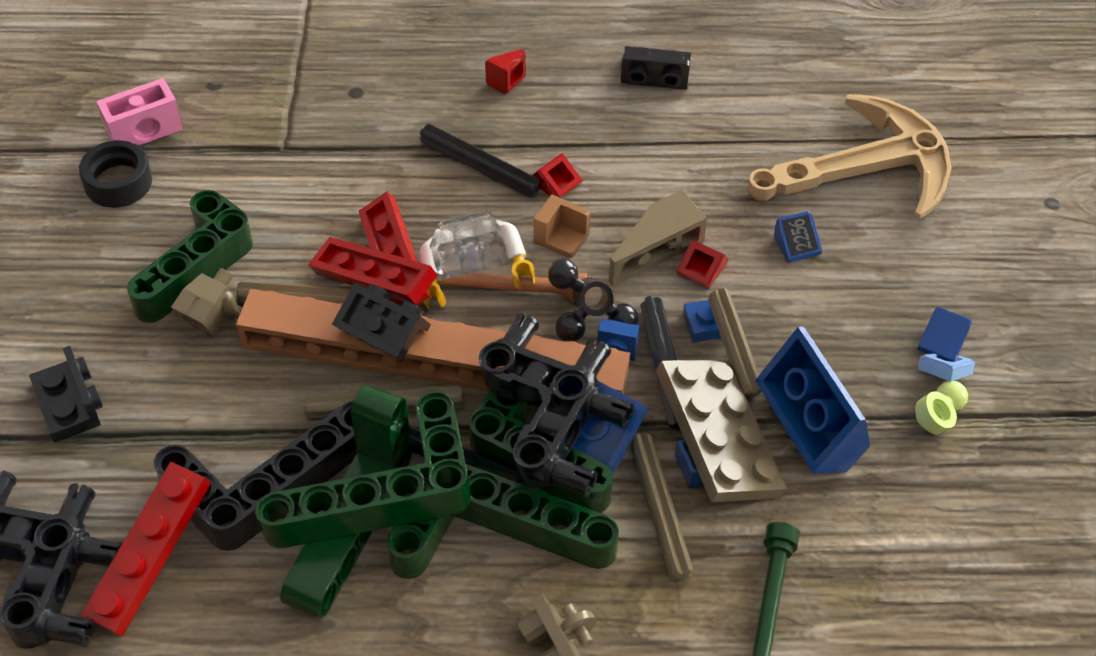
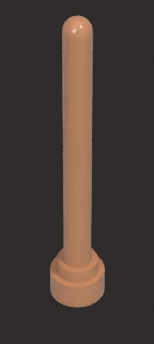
M440 270V279L437 281L438 285L563 294V298H569L570 302L575 303L573 289L555 288L548 278L535 277L536 282L533 285L531 277L520 276L521 289H518L514 286L512 275ZM578 273V277L580 279L587 278L588 273Z

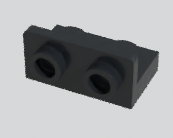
M625 46L624 55L622 56L620 83L687 90L691 52Z
M354 283L332 325L403 361L419 329L428 331L431 326L429 322L421 317L424 310L406 300H403L400 305L390 301L391 294L372 283L368 289Z
M71 346L62 348L67 361L29 375L54 443L101 425L96 410L103 408L95 385L86 387L84 381L92 377L84 357L75 359Z

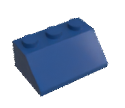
M798 326L755 379V382L813 474L848 472L870 447L866 419L806 329Z

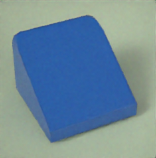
M936 307L917 349L928 354H937V357L942 360L955 362V357L958 356L967 338L972 320L942 307Z

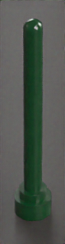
M773 522L766 527L764 546L767 548L766 552L770 555L752 656H770L786 561L792 556V553L797 551L800 531L788 523Z

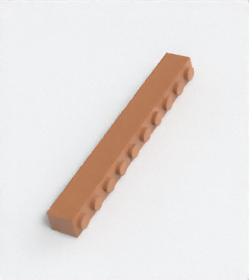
M250 289L236 322L241 348L488 391L490 390L484 381L479 363V354L485 345L504 338L507 333L497 328L487 329L465 325L461 322H446L421 316L431 326L428 331L419 329L403 361H400L332 325L343 303H333L316 300L312 297H297L280 294L271 290L262 291ZM533 335L525 349L568 365H575L586 345L574 341L564 342ZM610 348L611 354L606 359L596 378L603 384L624 394L628 379L630 352Z

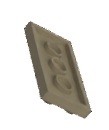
M662 360L656 369V373L710 502L780 499L787 491V487L729 360Z

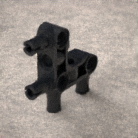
M518 313L504 338L485 345L480 351L479 363L485 384L489 390L512 401L520 399L539 407L531 423L524 425L513 448V458L519 479L524 485L536 489L557 484L580 493L584 497H588L591 493V489L588 486L594 488L597 481V471L569 462L566 458L588 419L594 416L624 429L628 425V420L633 415L634 404L602 393L601 388L597 384L598 380L596 377L611 354V349L607 344L600 341L598 346L594 348L597 340L589 339L576 364L568 365L525 349L534 333L538 330L539 323L529 315L523 322L525 314ZM570 393H579L571 397L566 396ZM533 459H542L537 464H527Z
M3 470L0 475V561L8 559L24 563L15 583L9 584L4 595L3 603L0 607V621L16 646L23 649H31L48 643L50 640L87 647L90 639L89 637H84V635H93L94 620L92 618L60 614L79 567L83 563L109 567L123 542L90 537V534L85 531L83 521L92 500L96 496L95 491L89 486L82 484L79 492H77L79 485L77 483L71 484L58 514L52 515L5 506L13 486L16 485L17 478L10 472ZM64 542L61 545L54 547L58 543ZM32 617L28 622L19 625L22 620Z

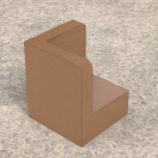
M551 194L533 218V242L568 258L574 257L589 236L590 211Z

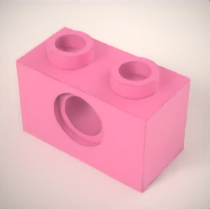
M164 78L96 101L110 141H129L139 146L183 130L176 99Z

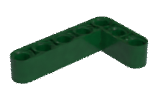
M363 385L358 391L351 409L357 454L343 479L407 467L412 454L406 399L368 385ZM364 502V503H361L360 505H365V504H368V503H370V502ZM373 531L305 544L283 583L280 594L281 602L317 617H325Z
M431 391L421 396L416 403V413L426 463L267 494L259 500L255 510L265 541L275 548H287L455 515L464 511L471 501V492L451 397L444 392ZM455 485V487L445 488L447 486ZM406 494H412V495L407 496V497H402L403 495H406ZM364 502H370V503L365 504V505H360L361 503H364ZM327 510L326 512L317 514L320 511Z
M466 464L471 501L464 511L455 515L394 526L387 539L391 569L400 578L412 579L422 575L427 569L454 516L596 569L606 568L616 559L619 529L617 523L607 515ZM455 485L447 486L445 488L455 487ZM481 496L489 497L487 500L476 499ZM519 510H523V511H527L528 513L523 514V515H518V514H515L514 512H515V511H519ZM560 524L566 526L567 528L559 530L553 528L552 526ZM594 539H602L606 541V543L595 544L591 541ZM406 549L416 550L414 553L407 555L400 553Z

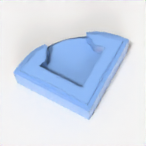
M927 354L920 356L918 370L951 382L972 375L975 361L962 356H956L955 362L944 361L937 358V354Z

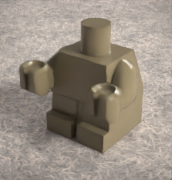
M223 268L219 269L213 279L201 273L182 290L171 306L185 323L200 329L214 338L219 332V326L224 318L227 317L237 322L242 307L236 304L235 296L227 287L233 275Z

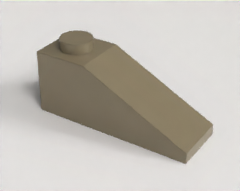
M683 190L670 196H664L651 204L610 257L609 282L612 286L687 251L692 239L699 243L704 242L707 217Z

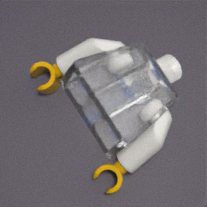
M489 211L465 215L439 223L434 235L420 249V263L430 265L438 275L428 288L431 297L423 302L425 308L429 310V300L435 296L441 308L446 304V297L437 284L438 280L441 281L508 265L509 262L514 263L511 270L513 283L516 288L521 289L519 277L522 275L531 277L532 284L534 285L536 282L534 265L530 261L524 260L526 252L516 227L510 223L495 220Z

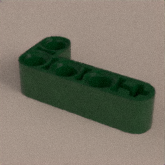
M213 190L200 191L191 198L189 204L196 230L128 282L127 292L138 320L153 323L163 319L173 311L171 306L182 290L201 273L213 279L220 268L228 269L252 249L253 241L248 218L243 210Z
M490 390L469 419L471 450L516 469L513 448L527 419V402L520 399L512 401ZM572 447L566 458L567 461L589 470L597 471V481L594 488L588 486L591 489L590 495L584 497L580 493L557 484L538 489L593 511L604 512L611 503L612 471L603 462ZM533 459L527 464H537L542 459Z

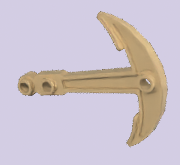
M846 95V105L865 116L879 130H885L886 126H888L896 136L817 158L806 157L777 164L771 170L757 169L751 173L749 178L748 190L752 197L757 201H767L776 193L783 195L800 193L803 190L818 187L820 183L914 164L921 176L918 185L919 204L914 217L921 219L929 214L944 197L952 167L948 146L942 135L933 124L915 110L880 97Z

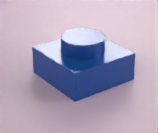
M708 300L684 304L683 315L693 343L721 338Z
M601 318L598 328L597 346L602 341L610 348L630 352V360L635 361L640 326Z

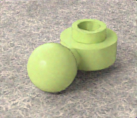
M946 381L937 388L936 392H931L919 399L915 405L918 424L935 435H939L952 428L957 420L956 411L961 410L967 403L968 393L966 388L960 382Z

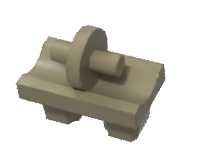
M541 593L531 600L535 610L517 623L524 638L532 647L548 637L551 638L555 646L539 656H581L573 640L577 639L582 648L591 645L593 639L589 631L593 629L597 621L592 611L583 610L577 612L574 604H568L562 608V612L566 617L563 621L556 607L553 604H549Z

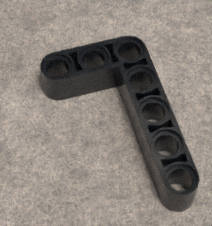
M354 400L344 403L228 489L187 448L181 445H169L162 448L156 454L154 467L159 481L170 462L209 480L211 484L205 493L207 496L202 498L190 520L214 546L225 551L235 550L262 531L255 514L256 505L259 500L256 501L255 499L273 492L327 482L352 463L357 454L351 420V409ZM330 448V450L328 451H321L323 449ZM299 472V473L296 474V475H291V476H289V474H291V473ZM232 521V523L227 526H220L225 522Z

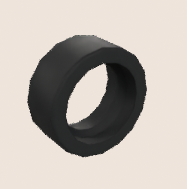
M114 140L103 142L91 148L82 157L79 165L80 178L85 193L92 202L103 207L118 208L133 204L149 191L153 181L146 153L140 146L129 141ZM123 165L136 169L130 176L121 181L101 182L96 180L103 171L111 167Z

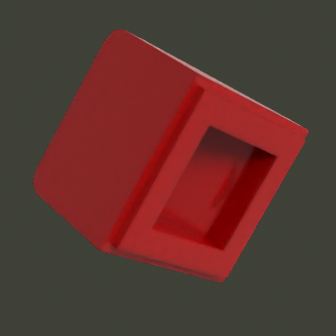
M519 49L487 59L485 61L486 84L505 95L510 92L526 76L525 50Z
M563 153L533 174V176L540 179L541 190L549 196L552 194L559 198L583 182V179Z
M692 239L676 273L709 289L729 259L725 254Z

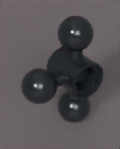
M558 259L549 266V282L558 289H573V299L578 306L574 312L564 313L556 321L555 331L562 341L576 342L583 337L586 330L584 320L588 314L592 316L606 314L608 315V320L633 325L638 324L639 317L634 307L624 303L615 305L613 303L614 294L612 289L599 279L593 277L580 279L578 277V269L571 260ZM592 287H599L602 292L601 300L594 306H587L585 303L586 292Z

